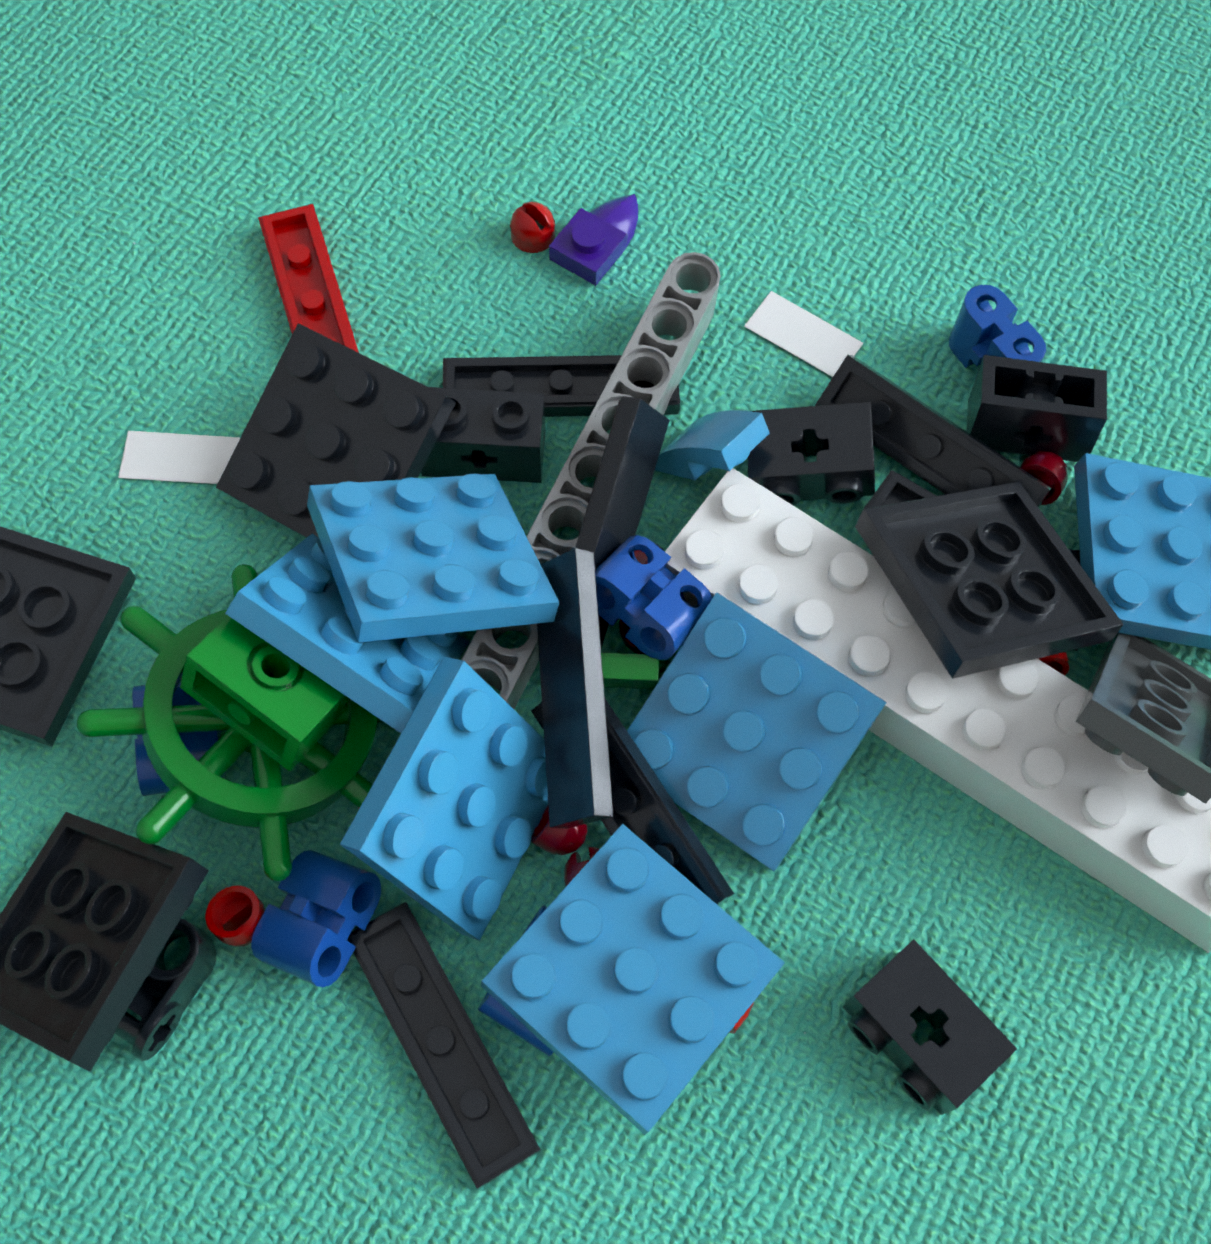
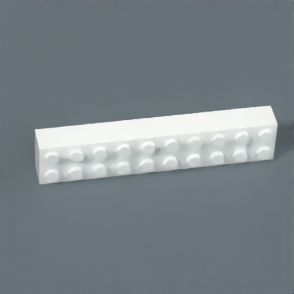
M732 468L730 471H727L665 552L672 557L665 566L677 576L685 568L706 586L712 597H714L716 592L723 595L885 700L887 704L869 729L871 732L1206 952L1211 953V798L1205 804L1189 793L1185 796L1173 794L1156 783L1149 775L1148 767L1124 752L1121 755H1114L1094 744L1085 734V727L1075 722L1088 690L1039 659L952 679L873 555L736 469ZM683 592L685 600L690 605H698L697 598L693 593Z

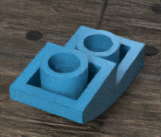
M728 410L707 414L697 419L660 452L655 471L691 480H696L712 468L730 471L733 467L744 462L750 452L770 434L762 413Z

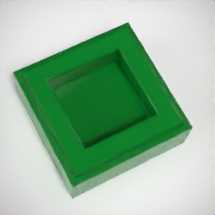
M601 653L604 688L654 690L658 683L659 660L645 654Z

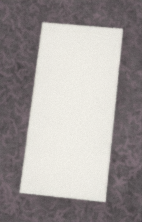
M772 291L744 325L747 329L831 377L835 375L846 356H855L863 345V342Z
M128 431L118 478L218 484L240 437Z

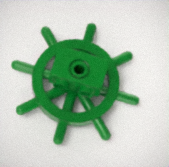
M242 564L233 570L231 575L233 597L236 596L239 590L258 576L252 566ZM139 606L127 607L121 614L122 626L159 654L151 667L146 681L142 707L86 710L77 719V729L86 737L143 736L147 755L153 768L170 790L138 822L136 826L138 839L145 844L158 843L193 808L210 818L224 823L259 828L265 875L273 881L286 879L292 871L287 825L300 822L318 814L337 801L342 795L357 807H361L373 784L359 773L373 744L377 723H382L383 721L226 615L225 612L227 610H222L196 620L176 634ZM181 682L180 688L202 705L172 706L173 695L179 683ZM345 724L343 745L335 756L317 741L332 725ZM227 730L198 761L188 751L178 734ZM245 751L251 753L255 787L237 784L221 777ZM300 762L314 773L313 776L305 780L283 786L280 765L290 772Z

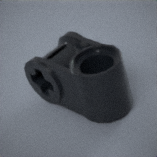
M182 918L158 956L151 973L145 978L128 1007L142 1018L141 1021L126 1011L115 1031L116 1035L133 1045L132 1053L141 1061H147L152 1058L169 1040L178 1026L183 1012L211 974L216 963V948L213 940L203 930ZM188 937L190 952L187 959L181 966L173 970H166L164 953L167 946L177 938Z

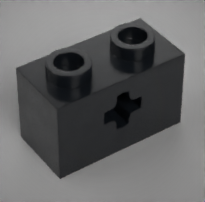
M983 355L968 399L966 431L998 452L1031 456L1036 452L1044 451L1052 452L1060 456L1062 460L1078 462L1085 453L1091 454L1107 420V371Z
M429 387L449 397L456 404L421 471L422 476L450 477L464 476L466 474H495L498 481L542 483L546 433L544 393Z
M871 402L752 411L762 413L770 434L750 452L748 456V478L793 506L798 504L800 500L826 499L832 503L847 504L856 502L863 496L874 495L875 468ZM817 456V461L806 462V457Z
M914 939L843 1006L852 1017L847 1024L854 1036L873 1054L878 1055L883 1051L902 1072L897 1079L911 1099L927 1111L934 1107L940 1115L957 1109L1017 1050L1010 1040ZM925 1019L934 1030L928 1036L929 1041L919 1045L914 1041L911 1034L916 1030L917 1023Z

